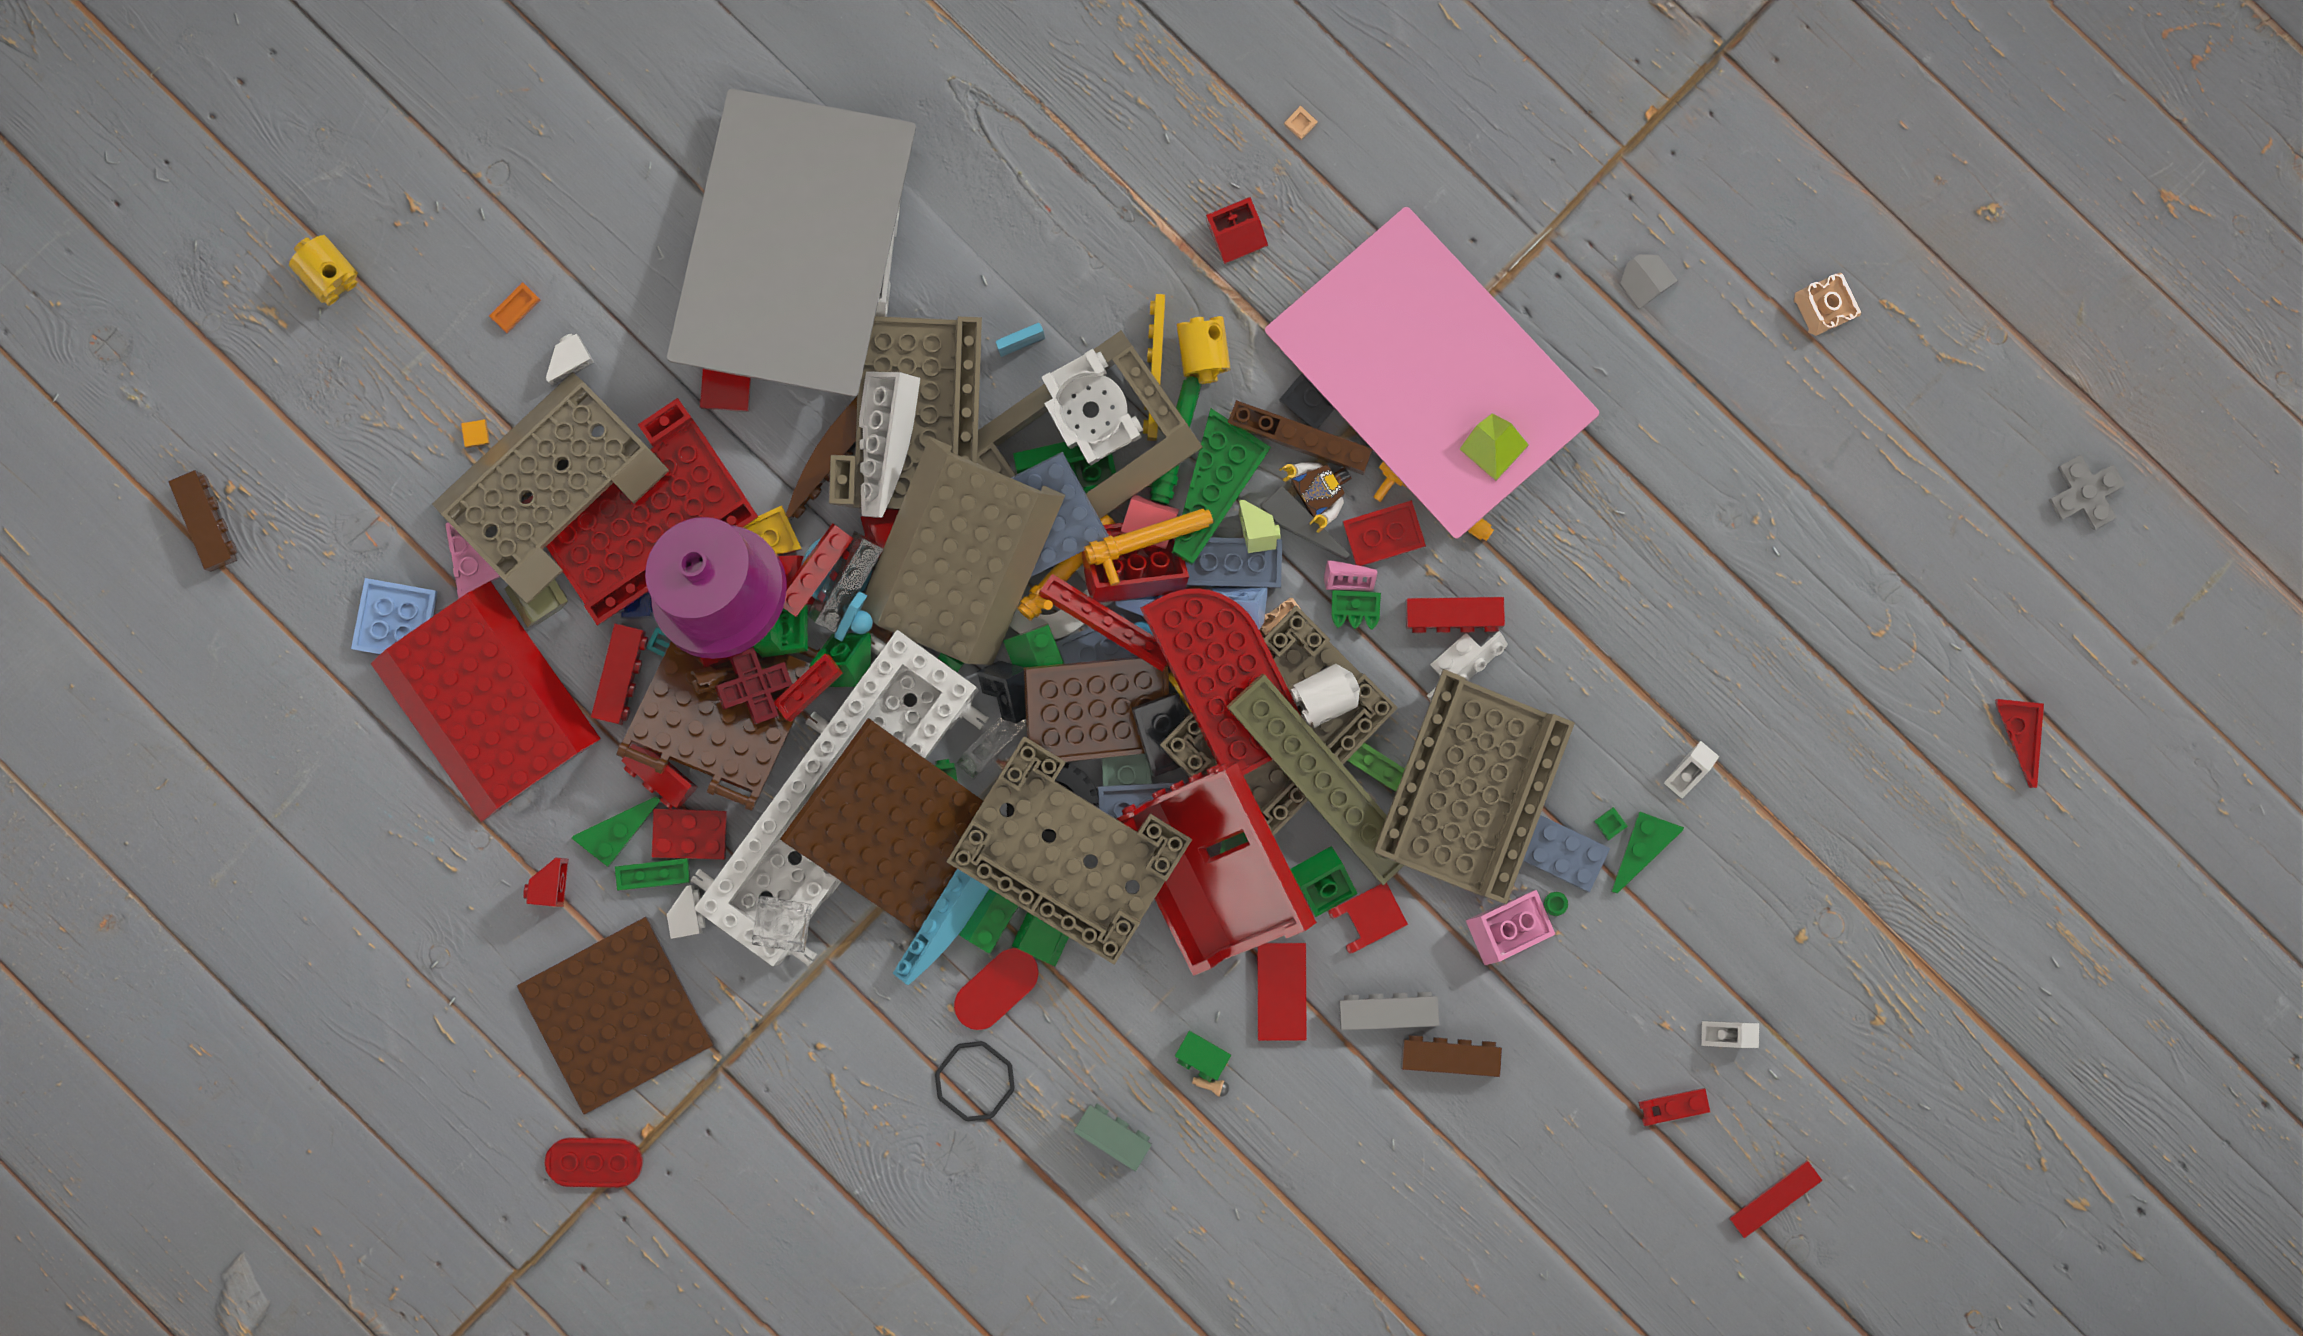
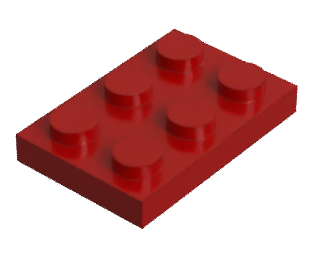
M1412 500L1342 522L1355 565L1365 566L1426 547Z
M654 809L652 857L725 860L727 811Z

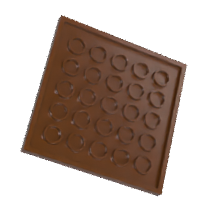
M647 917L632 923L516 985L583 1115L714 1046Z

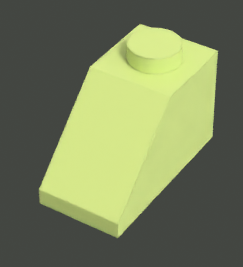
M1239 500V518L1247 552L1253 553L1276 549L1277 539H1280L1281 535L1279 525L1274 524L1273 516L1245 500Z

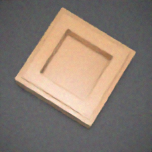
M1301 106L1284 122V125L1300 140L1318 124V121Z

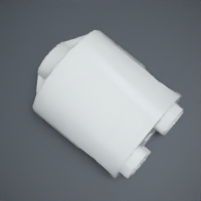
M1337 664L1292 685L1293 689L1290 690L1296 706L1300 705L1302 709V718L1313 728L1358 707L1360 688L1352 672Z

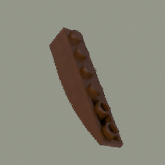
M858 395L829 427L805 465L786 512V516L791 521L794 517L800 518L807 509L804 505L810 499L814 501L822 492L820 487L825 481L830 482L831 455L853 456L854 453L851 451L856 446Z
M1237 400L1228 420L1229 424L1336 466L1345 467L1347 470L1364 475L1372 454V449Z

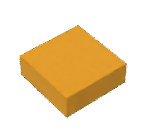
M485 419L461 423L466 448L490 444Z

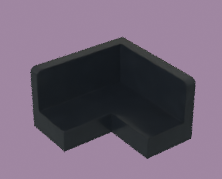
M997 661L977 671L983 694L997 697L1002 720L1017 724L1026 719L1024 668L1026 667Z

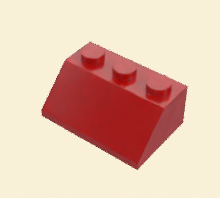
M631 744L630 748L658 760L661 758V755L637 745ZM624 757L621 760L626 765L623 769L635 778L638 775L643 779L642 785L651 793L654 791L658 792L662 796L660 801L669 809L673 806L676 809H680L698 788L669 761L664 772L660 774L655 772V768L628 757Z

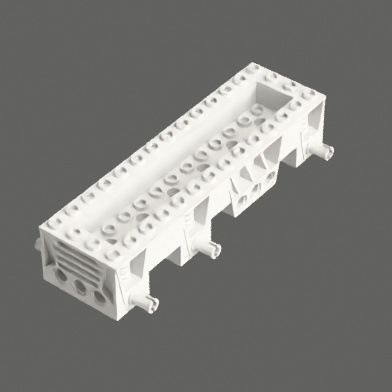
M898 630L887 644L873 633L870 634L871 641L875 643V645L871 644V651L878 657L830 722L822 718L815 711L811 714V717L818 723L816 724L808 718L805 724L821 735L714 880L701 869L695 874L703 879V881L696 876H693L691 879L692 883L706 891L694 909L771 966L780 965L786 956L792 954L809 967L813 961L807 958L805 954L812 960L817 956V953H814L800 943V938L808 927V921L822 902L834 893L841 881L803 855L800 864L792 865L789 862V855L796 850L788 846L780 838L867 718L874 721L925 759L928 758L947 730L952 729L959 719L965 718L979 730L984 725L977 718L984 723L989 719L988 716H985L972 706V701L979 692L975 685ZM913 693L917 697V703L913 707H907L903 701L905 695ZM763 891H769L773 895V901L769 905H764L760 901V895Z

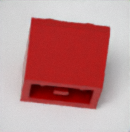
M1251 197L1206 215V223L1224 264L1268 246L1260 218Z

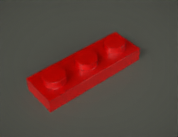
M824 654L776 699L774 704L784 718L791 722L843 672L830 655Z

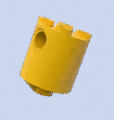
M320 235L312 240L307 237L294 247L296 253L289 261V267L321 303H326L328 306L334 304L339 299L338 295L345 290L347 292L352 290L358 284L356 281L358 272L327 236Z
M1223 316L1212 317L1209 321H1204V317L1190 318V322L1176 324L1184 377H1196L1199 380V384H1209L1218 381V374L1231 370Z

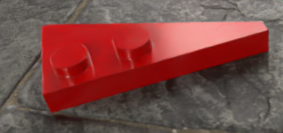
M1995 699L1996 707L2028 787L2037 788L2044 703Z

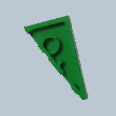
M655 796L573 835L571 839L604 865L610 867L661 801Z
M1638 812L1611 892L1618 894L1683 831L1684 827L1643 812Z

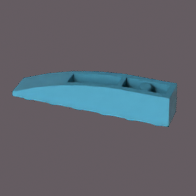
M957 869L893 974L905 984H911L958 936L990 888Z

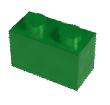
M1189 1030L1175 1057L1178 1058L1176 1063L1188 1070L1191 1066L1199 1070L1198 1075L1211 1082L1212 1078L1216 1081L1218 1080L1231 1054Z

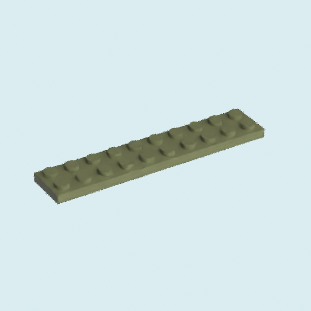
M1261 674L1226 707L1375 878L1384 885L1404 867L1402 864L1373 852L1387 815L1266 675Z

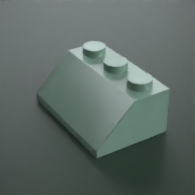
M1098 1103L1095 1107L1090 1104L1073 1132L1136 1172L1152 1145L1148 1141L1150 1137L1140 1130H1137L1135 1133L1128 1129L1129 1123L1118 1116L1114 1120L1107 1115L1109 1110Z

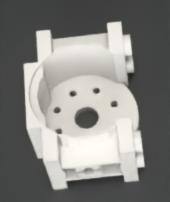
M1094 349L1087 351L1083 356L1054 372H1049L1042 376L1053 398L1044 404L1067 446L1073 448L1079 445L1090 465L1125 445L1142 438L1139 432L1143 431L1137 417L1131 418L1127 414V401L1121 388L1113 380L1104 376L1107 374L1104 368L1108 367V364L1102 353H1096ZM1087 402H1095L1099 406V413L1096 417L1088 418L1084 415L1083 407ZM1092 429L1096 431L1094 434L1091 433Z

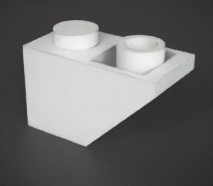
M693 885L685 887L667 913L671 939L703 933L702 928H705L704 916L694 909L701 896L699 889L695 890Z

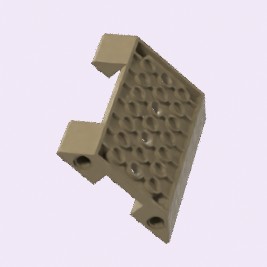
M572 372L435 500L432 505L498 575L529 604L563 572L543 550L558 534L613 483L635 504L669 470L620 418ZM595 427H604L602 436L593 437L592 431ZM560 460H568L569 465L565 470H557V464ZM525 493L533 494V500L529 504H523L521 501ZM491 526H496L498 529L497 534L494 537L488 538L486 530Z
M1297 605L1263 638L1268 649L1274 655L1273 659L1289 691L1293 689L1292 685L1320 672L1324 666L1330 667L1337 664L1353 673L1360 688L1358 707L1324 722L1316 728L1311 726V729L1342 764L1398 708L1365 674L1360 673L1329 642L1330 639ZM1299 705V706H1298V707H1299L1298 710H1299L1300 714L1302 715V712H1301L1302 709H1301V707H1300V705ZM1192 712L1160 744L1173 761L1190 777L1199 772L1202 775L1208 774L1206 770L1217 765ZM1273 760L1243 775L1273 836L1308 801Z
M1024 736L953 850L947 863L1115 965L1140 925L1144 914L1164 882L1171 875L1192 839L1152 814H1149L1137 832L1055 782L1066 761ZM1004 803L1012 804L1014 814L1009 817L1002 815L1000 811L1001 805ZM1045 829L1055 831L1056 839L1053 842L1043 840L1042 832ZM1089 854L1095 855L1098 859V864L1093 868H1089L1084 864V858ZM1130 880H1135L1139 883L1140 889L1136 893H1129L1125 888L1126 883Z

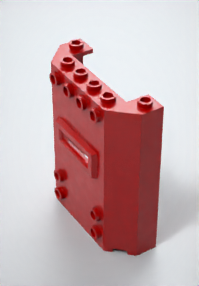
M1226 763L1222 765L1217 764L1206 770L1208 774L1202 775L1199 772L1189 777V782L1185 784L1181 780L1171 785V790L1167 792L1165 788L1151 794L1152 799L1137 807L1135 804L1125 807L1121 810L1123 814L1116 818L1138 832L1149 814H1152L1192 839L1171 875L1164 882L1154 899L1193 976L1212 969L1225 959L1282 936H1285L1287 939L1302 933L1317 923L1237 763H1230L1228 765ZM1242 832L1245 833L1248 842L1210 858L1206 850L1207 847Z

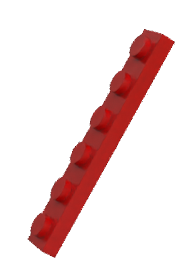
M1052 574L1040 590L1038 596L1050 600L1059 609L1162 672L1168 663L1153 635Z

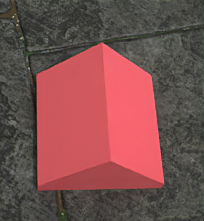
M1134 495L1131 498L1120 534L1178 516L1180 509ZM1169 540L1154 545L1166 549Z

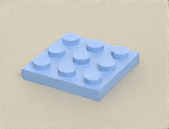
M365 578L351 649L381 654L385 649L433 617L438 591Z

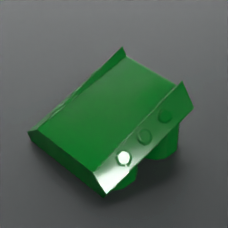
M1027 912L1012 946L1056 967L1069 937Z

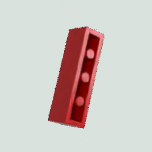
M1504 597L1406 599V629H1412V633H1426V629H1436V633H1450L1451 629L1460 628L1461 633H1473L1475 628H1484V632H1499V628L1505 626Z
M614 623L591 718L618 725H623V721L628 720L630 714V707H627L629 697L633 698L636 690V684L633 683L635 674H639L642 667V660H639L641 650L645 651L648 643L645 631Z

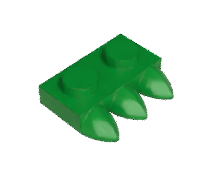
M1333 590L1331 615L1335 626L1340 628L1345 622L1346 616H1348L1351 626L1356 629L1361 624L1363 617H1365L1367 626L1373 630L1380 618L1381 593Z

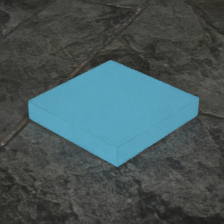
M1036 323L996 340V345L1000 356L1003 357L1045 339L1041 324Z

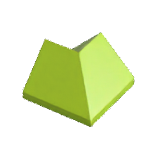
M1492 413L1476 425L1460 450L1497 481L1529 444L1512 423Z

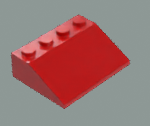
M1123 523L1106 524L1103 526L1109 536L1115 537L1121 535ZM1176 538L1168 541L1166 549L1151 545L1120 555L1118 559L1112 560L1120 581L1119 584L1114 586L1110 585L1103 564L1089 565L1085 552L1082 551L1085 581L1089 597L1099 603L1161 596L1186 589L1189 574L1185 561L1172 553Z

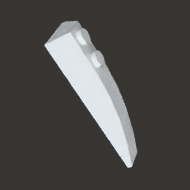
M866 372L859 416V427L863 428V439L860 440V449L863 450L864 462L860 463V472L864 475V483L861 485L862 516L882 518L893 495L904 465L913 430L920 378L901 372Z

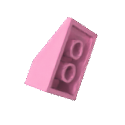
M1537 890L1507 902V905H1498L1466 920L1484 965L1500 962L1555 935Z

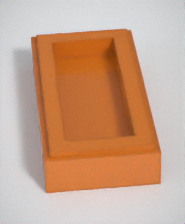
M522 282L489 317L508 333L541 299Z

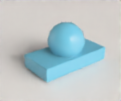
M859 592L849 604L835 633L836 639L843 641L850 629L857 634H866L871 630L873 625L872 617L868 612L861 610L867 595Z

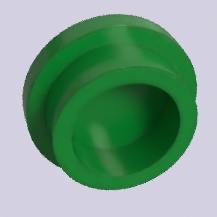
M1551 892L1544 899V908L1550 915L1560 916L1568 908V899L1561 892Z

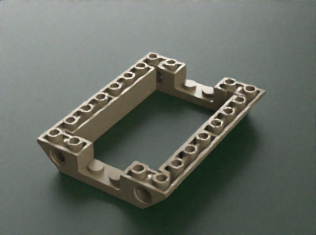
M1122 330L1100 344L1094 351L1096 353L1101 352L1108 364V367L1104 368L1105 370H1108L1115 364L1117 365L1166 438L1086 493L1099 519L1109 514L1203 448ZM1045 384L978 430L977 463L1009 478L1015 476L1009 463L997 447L1048 412L1044 403L1053 398Z

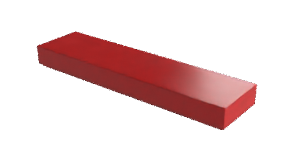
M1806 1160L1730 1216L1729 1219L1741 1236L1746 1238L1823 1180L1810 1162Z

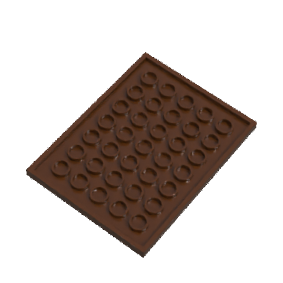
M867 718L780 840L918 933L950 879L955 874L957 868L947 863V860L984 801L874 721Z

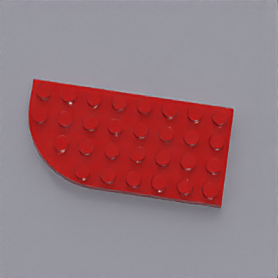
M1206 589L1178 590L1140 607L1217 764L1222 765L1226 763L1228 765L1230 763H1237L1242 774L1245 775L1271 761L1272 758L1226 706L1261 674H1265L1300 716L1301 714L1260 630L1249 613L1231 598Z

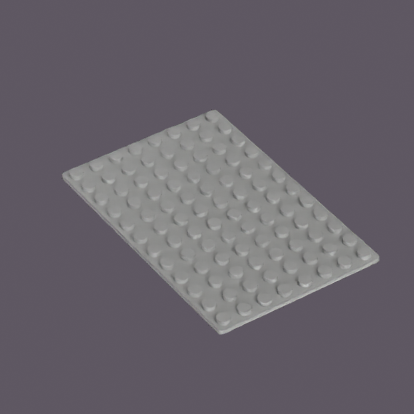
M728 90L667 353L668 361L856 397L859 393L916 131L915 124L913 122L742 90Z

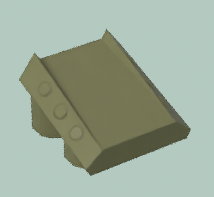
M555 579L529 604L509 585L504 588L527 628L543 622L560 611L568 602L566 594L560 589Z

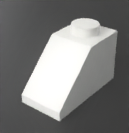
M568 334L559 340V344L555 345L546 376L547 381L552 386L567 378L572 372L576 373L594 363L582 339L577 334Z
M1700 741L1676 767L1664 784L1683 799L1711 770L1719 756Z
M1702 1021L1701 1046L1759 1048V1023Z

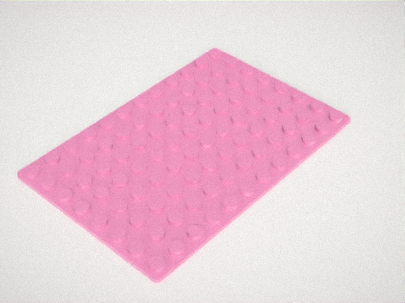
M1404 207L1265 328V333L1455 539L1465 534L1599 416V410L1409 207ZM1492 413L1512 423L1529 444L1497 481L1460 450L1476 425Z

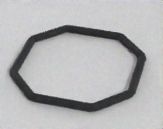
M983 1041L956 1045L935 1072L939 1101L964 1121L968 1122L993 1118L1015 1089L1011 1062ZM983 1046L1007 1065L1010 1089L990 1114L967 1117L942 1097L940 1073L960 1048Z

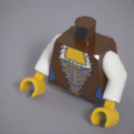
M1312 462L1283 466L1279 471L1284 470L1288 474L1287 477L1283 478V481L1291 479V484L1313 517L1310 525L1313 522L1317 523L1320 528L1316 532H1321L1327 524L1337 518L1344 504L1343 496L1345 492L1341 485L1352 479L1348 470L1343 467L1337 472L1332 473L1328 465L1323 466L1320 463Z

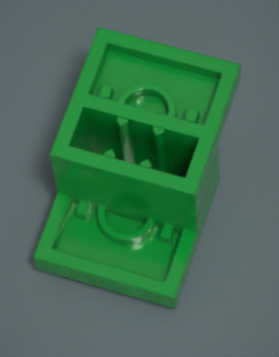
M805 604L796 617L783 608L777 622L769 633L752 646L762 658L808 651L807 605Z

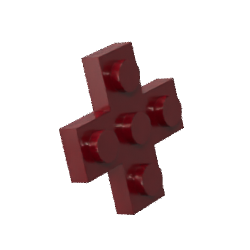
M754 647L730 656L729 658L737 679L715 686L723 710L746 702L754 725L779 716L771 693L792 685L785 662L762 670Z

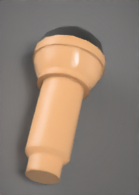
M1201 1077L1193 1078L1192 1084L1211 1090L1218 1097H1224L1229 1092V1085L1224 1080L1209 1082Z

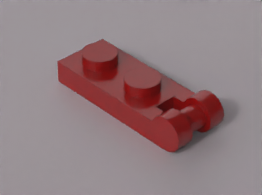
M1706 1088L1638 1102L1644 1114V1118H1642L1643 1126L1710 1113ZM1658 1106L1660 1115L1654 1116L1652 1107Z

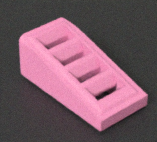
M1327 561L1324 573L1326 590L1373 591L1378 572L1376 569L1338 561ZM1363 577H1367L1366 582L1362 581Z

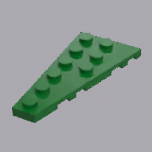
M1212 408L1209 411L1201 441L1203 448L1199 450L1182 515L1200 509H1209L1213 523L1209 524L1207 528L1176 537L1172 550L1173 554L1190 565L1194 564L1271 449L1270 446L1249 432L1229 424V419Z

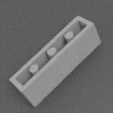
M1417 992V997H1408V993H1393V998H1383V994H1369V999H1359V995H1344V1000H1339L1341 1030L1439 1026L1438 996H1432V992Z

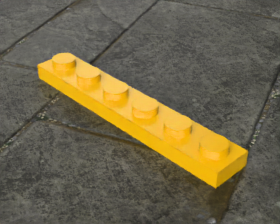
M1156 294L1155 301L1150 300V315H1154V324H1149L1148 339H1153V346L1148 348L1147 362L1152 363L1151 373L1159 385L1161 380L1165 310L1164 294ZM1149 413L1148 420L1144 419L1143 434H1147L1148 441H1157L1158 424Z

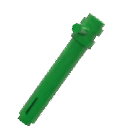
M1192 376L1183 380L1176 409L1189 428L1191 427L1202 387L1199 384L1198 378ZM1180 464L1147 486L1151 488V501L1169 505L1170 500H1173L1175 494L1173 488L1178 483L1179 477L1177 474Z

